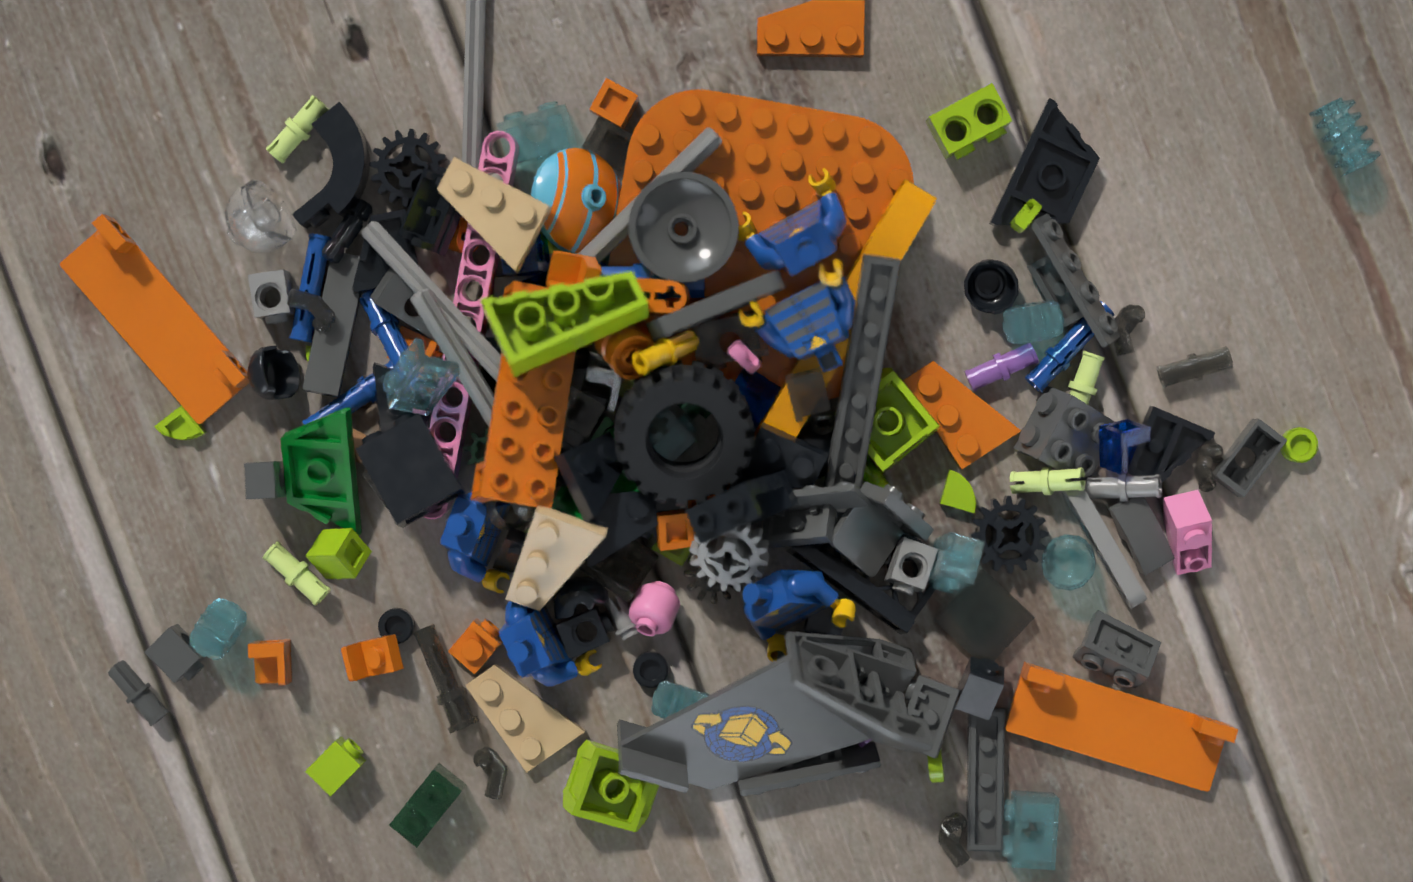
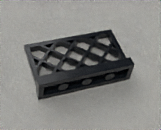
M905 532L901 536V538L906 537L911 540L923 543L915 536H912ZM830 544L789 546L787 549L788 553L811 570L822 572L826 581L900 635L908 633L920 611L953 566L952 563L937 553L934 562L941 566L933 579H928L927 584L929 585L923 593L922 591L916 592L918 601L912 610L909 611L899 603L897 591L892 589L893 583H890L889 586L876 587L870 582L869 576L864 573L861 576L855 571V569H858L854 565L848 566L842 562L841 555L836 549H834L835 556L827 551L826 548H833ZM891 553L883 564L887 565V570L891 562ZM905 559L904 562L911 561L913 576L915 577L918 572L917 564L911 559ZM891 590L892 598L883 591Z

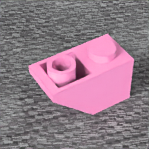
M1199 490L1164 497V525L1168 543L1175 558L1173 559L1176 574L1181 575L1211 568L1212 519Z

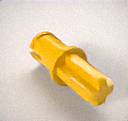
M691 330L682 332L669 339L665 337L660 338L654 346L633 354V366L641 375H646L663 365L672 366L677 362L678 358L697 349V345L700 343L699 338Z

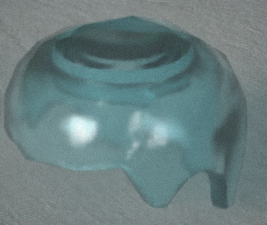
M1063 534L1052 538L1046 546V550L1043 551L1041 559L1045 579L1057 589L1068 591L1083 587L1092 578L1096 567L1095 552L1092 545L1081 536Z

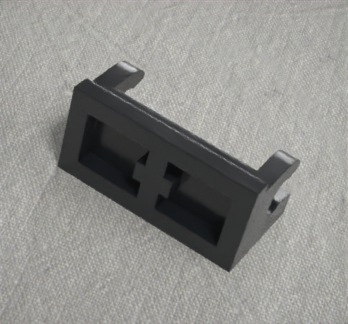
M424 168L398 235L410 240L414 246L445 256L462 215L437 190L444 174Z

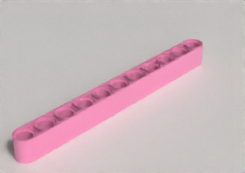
M503 131L490 133L483 142L478 169L488 175L499 174L504 183L513 187L519 157V144L512 135ZM506 138L510 144L509 154L506 157L497 158L493 153V145L498 139ZM468 222L453 304L464 316L472 317L475 320L476 329L485 336L487 318L480 299L492 297L494 277H496L500 255ZM479 245H484L490 252L488 262L482 266L476 264L473 260V251ZM473 280L478 281L483 288L482 297L477 301L471 300L466 294V287ZM468 351L476 366L479 368V362ZM443 354L429 430L449 463L455 477L458 479L472 399ZM450 387H456L462 392L463 400L459 406L451 405L446 399V393ZM443 422H449L455 427L456 436L453 441H447L441 437L440 426ZM453 500L443 505L441 510H434L424 517L427 519H437L451 509Z

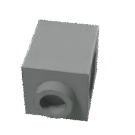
M282 269L248 275L254 318L265 319L267 325L287 322V315H294L296 307H293L294 293L290 272ZM277 288L281 294V300L276 307L269 308L265 301L266 294L271 289Z
M906 537L899 539L884 581L893 583L892 589L905 595L912 596L914 591H924L938 549ZM905 559H911L917 564L918 572L914 578L906 576L902 570V564Z

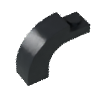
M340 102L312 123V126L330 148L333 158V169L325 187L292 214L298 223L306 229L310 226L317 228L326 222L331 216L329 213L331 209H334L340 216L345 217L351 211L350 208L356 199L361 198L368 181L370 156L366 138L357 121Z

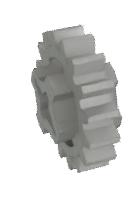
M751 522L703 544L699 543L695 534L689 552L693 553L690 561L691 565L699 566L697 571L698 578L707 575L709 577L708 586L711 587L716 582L721 583L722 591H726L728 584H733L735 590L740 591L742 582L748 585L755 582V576L762 578L769 559V554L766 553L769 545L768 540H760L763 530L759 528L752 531L750 529Z

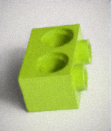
M991 83L929 116L925 122L944 158L947 159L954 155L959 160L975 151L976 149L973 144L986 138L987 142L990 143L1007 134L1005 127L1013 120L996 88ZM985 107L992 110L995 115L994 123L990 125L981 123L977 117L978 109ZM950 124L960 126L964 134L963 139L957 142L950 140L945 132L946 126Z

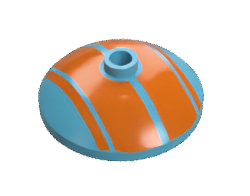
M568 148L549 156L536 172L531 197L552 208L541 231L554 246L564 252L578 254L617 216L622 184L612 166L605 159L587 149Z

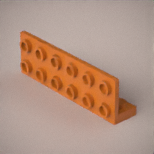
M101 214L92 222L97 231L60 263V266L196 423L203 424L250 383L247 370L115 218Z
M513 281L504 288L503 297L512 296L514 292L527 290V293L545 290L547 287ZM576 350L516 377L513 376L501 351L485 458L483 462L476 464L471 501L486 503L495 500L537 508V506L552 507L558 470L554 457L560 455Z
M1027 662L1023 664L1005 723V730L1205 792L1210 791L1225 740L1235 743L1239 730L1228 723Z

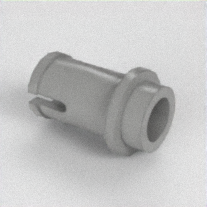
M624 593L615 596L621 609L620 611L617 610L612 598L609 599L608 603H604V606H606L618 630L615 633L616 636L620 635L624 641L640 632L636 630V625L631 622L628 616L630 606L624 597Z

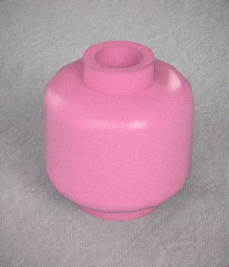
M652 581L651 583L643 584L637 589L629 608L628 616L631 622L636 625V630L646 636L664 634L673 626L680 608V600L670 585L661 581Z

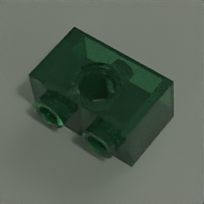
M438 763L389 826L417 848L467 784L442 764Z

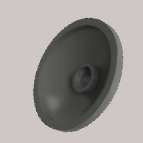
M673 172L650 182L635 199L628 221L630 243L639 261L658 277L681 283L698 281L717 272L733 253L739 230L737 212L729 195L712 179L693 172ZM677 223H683L687 226L688 231L685 236H679L675 233L674 228Z

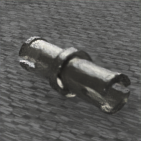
M1225 346L1222 349L1198 356L1195 353L1188 354L1187 359L1157 366V374L1162 388H1167V386L1191 379L1195 382L1201 381L1205 375L1233 369V361L1228 347Z

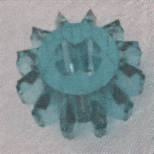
M1045 300L1008 308L1003 313L1002 324L1007 342L1023 344L1059 337L1063 333L1064 318L1058 302Z
M224 598L214 600L211 605L207 606L205 612L201 614L198 622L194 625L195 627L190 633L189 645L197 653L213 661L223 658L226 653H229L231 647L236 644V640L242 634V630L246 625L247 613L232 601H227Z
M662 681L659 683L657 690L654 691L651 711L655 716L665 719L709 696V694L674 682Z

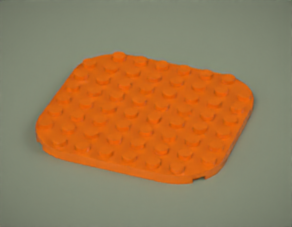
M693 89L681 91L662 99L652 106L638 122L629 142L617 215L708 127L721 137L722 144L693 173L712 179L725 190L735 206L739 226L746 223L742 212L750 214L756 228L755 234H759L763 230L820 200L822 197L817 195L808 182V177L812 175L817 183L821 182L825 177L822 169L825 168L836 183L833 193L837 194L846 217V227L837 238V250L795 275H789L783 269L779 270L786 288L757 301L760 305L762 316H766L764 310L820 282L821 264L824 265V269L828 273H835L837 271L834 267V260H840L843 266L842 277L846 278L902 182L906 179L914 184L909 159L902 146L887 130L870 120L847 114L713 90ZM677 223L674 230L677 235L685 236L688 230L685 224ZM629 235L610 252L608 266H633L635 263H641L632 249ZM737 239L734 251L728 261L717 272L705 278V296L731 289L777 270L763 269L745 246L746 241ZM666 298L669 300L671 307L674 306V302L681 300V298ZM690 298L689 301L696 300L699 298ZM750 304L739 308L746 316H752L756 313ZM739 309L688 329L694 332L695 336L699 338L700 343L695 351L677 360H682V365H692V361L703 362L704 368L710 370L714 366L723 372L726 379H732L739 387L746 385V390L777 395L797 361L796 357L788 358L769 346L755 332L753 327L745 326L740 320ZM645 319L635 323L642 333L655 345L656 342L652 341ZM736 339H740L762 362V366L754 374L749 373L728 353V347ZM846 354L842 359L843 364L837 368L818 401L839 397Z

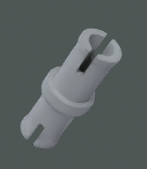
M1119 473L1118 477H1087L1086 492L1091 500L1119 498L1121 502L1129 501V498L1136 497L1161 498L1162 480L1160 474L1129 476L1128 473Z

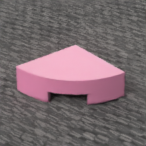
M736 339L728 347V353L749 373L754 374L762 366V362L740 339Z

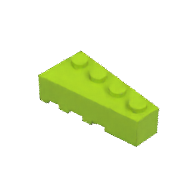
M633 271L585 279L583 283L564 286V283L552 285L550 289L527 293V290L514 292L512 296L480 299L487 321L514 377L649 318L648 301Z

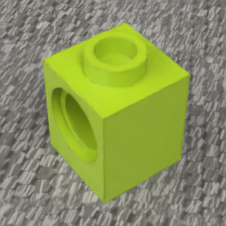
M340 736L305 772L331 797L366 761L361 756L364 752L355 741L350 738L345 740Z

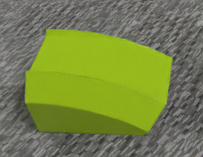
M882 368L868 448L870 457L883 472H886L941 427L892 368Z
M586 739L577 749V756L566 787L563 789V808L573 816L638 832L648 819L659 785L619 774L618 749Z

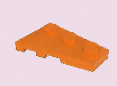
M812 0L757 18V56L863 58L865 0Z
M931 361L902 380L941 426L936 433L960 470L1021 431L934 361Z

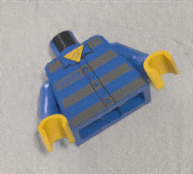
M825 168L822 169L825 177L821 182L817 183L812 175L808 177V182L817 195L822 198L759 234H755L756 228L750 214L742 212L746 223L739 226L737 239L746 241L745 246L763 269H783L789 275H795L837 250V238L846 227V217L837 194L833 193L836 183Z
M834 260V267L837 271L835 273H828L824 269V265L821 264L820 282L764 310L766 316H762L761 308L757 301H750V305L756 313L752 316H746L739 309L741 322L745 326L753 327L755 332L769 346L788 358L796 357L799 360H806L815 355L823 373L841 366L843 362L835 345L849 338L848 330L853 325L855 298L846 279L842 277L843 266L841 261Z
M472 491L467 494L458 495L440 540V544L448 549L447 555L450 567L453 571L476 582L482 581L485 589L502 594L504 591L497 588V581L500 577L510 580L509 575L495 569L486 571V567H488L511 503L495 500L486 503L471 501ZM518 505L528 512L536 510L534 507Z
M781 569L755 583L746 585L743 590L744 613L761 640H767V657L772 662L778 658L777 651H782L785 656L787 655L785 636L775 634L776 631L782 632L829 606L834 609L832 622L836 626L844 628L847 618L852 622L854 621L856 612L855 603L849 599H838V593L825 582L822 572Z
M512 601L507 603L505 623L500 629L499 635L507 650L509 659L513 662L518 674L522 678L532 676L539 683L552 687L576 678L578 673L588 676L602 667V664L593 666L589 662L588 658L597 653L596 650H589L576 658L575 663L571 661L572 658L570 659L546 605L538 611Z

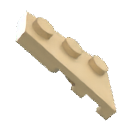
M455 157L452 159L437 188L448 202L518 273L552 208Z
M537 506L505 599L540 611L604 539L608 529L587 521L584 522L582 519L550 508Z

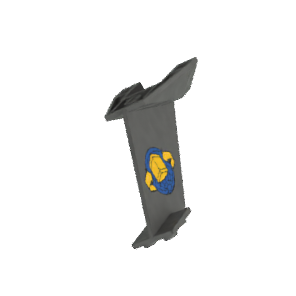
M788 631L785 635L787 655L649 727L620 719L617 723L619 774L686 793L689 789V784L711 790L869 739L904 751H930L933 744L928 721L908 715L903 694L916 674L912 650L882 639Z

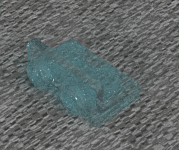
M415 338L408 349L401 353L400 359L394 368L385 375L383 390L387 392L388 408L428 416L459 377V363L425 356L424 340Z

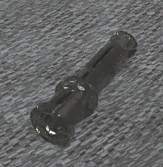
M432 624L413 632L439 695L436 696L438 699L436 702L444 709L450 724L448 727L449 733L456 732L478 722V717L473 716L466 700V688H463V685H458L436 632L435 625Z

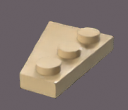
M494 664L465 685L526 773L585 732L584 728L572 722L560 713L557 708L545 702L497 664Z

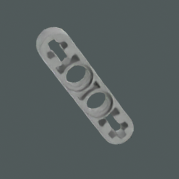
M1085 490L1062 491L1066 502L1125 603L1132 609L1146 601L1145 592Z

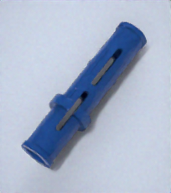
M309 233L298 299L293 301V307H296L289 339L312 343L316 315L321 305L319 300L327 259L322 256V249L328 240L332 241V238Z
M375 289L367 291L362 295L363 298L359 299V302L369 317L372 333L378 336L384 346L403 388L412 389L422 383L421 381L425 380V377L398 327L399 320L395 315L374 303L371 295Z
M1100 301L1105 311L1114 316V312L1105 303ZM1084 317L1053 348L1049 347L1044 352L1046 356L1025 376L1026 381L1038 392L1042 393L1062 370L1066 371L1070 367L1069 362L1095 336Z
M388 361V363L385 364V366L394 369L391 361ZM370 374L366 378L363 376L359 378L355 386L315 414L303 420V424L305 425L345 407L351 408V414H353L370 401L372 403L376 402L374 374Z

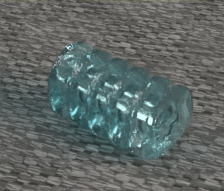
M1341 97L1310 112L1309 115L1310 117L1322 116V119L1315 125L1316 130H1329L1321 140L1323 143H1335L1327 153L1328 155H1341V158L1334 164V167H1347L1348 170L1342 175L1345 176L1374 162L1381 153L1380 151H1367L1375 142L1373 138H1361L1368 130V126H1355V123L1362 117L1361 112H1348L1356 101L1355 99L1343 100Z

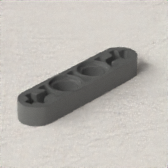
M779 270L773 271L655 319L646 326L652 341L656 342L660 338L671 337L749 305L752 300L759 301L784 290L786 286Z

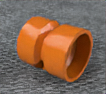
M635 324L601 338L594 343L598 354L608 363L613 371L621 378L628 380L644 376V374L641 375L635 370L632 363L633 354L654 346L651 340Z

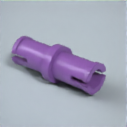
M1027 342L1025 345L1003 355L996 353L992 355V360L964 372L973 392H975L977 389L1001 378L1006 381L1011 378L1010 374L1032 364H1037L1039 361L1032 344Z

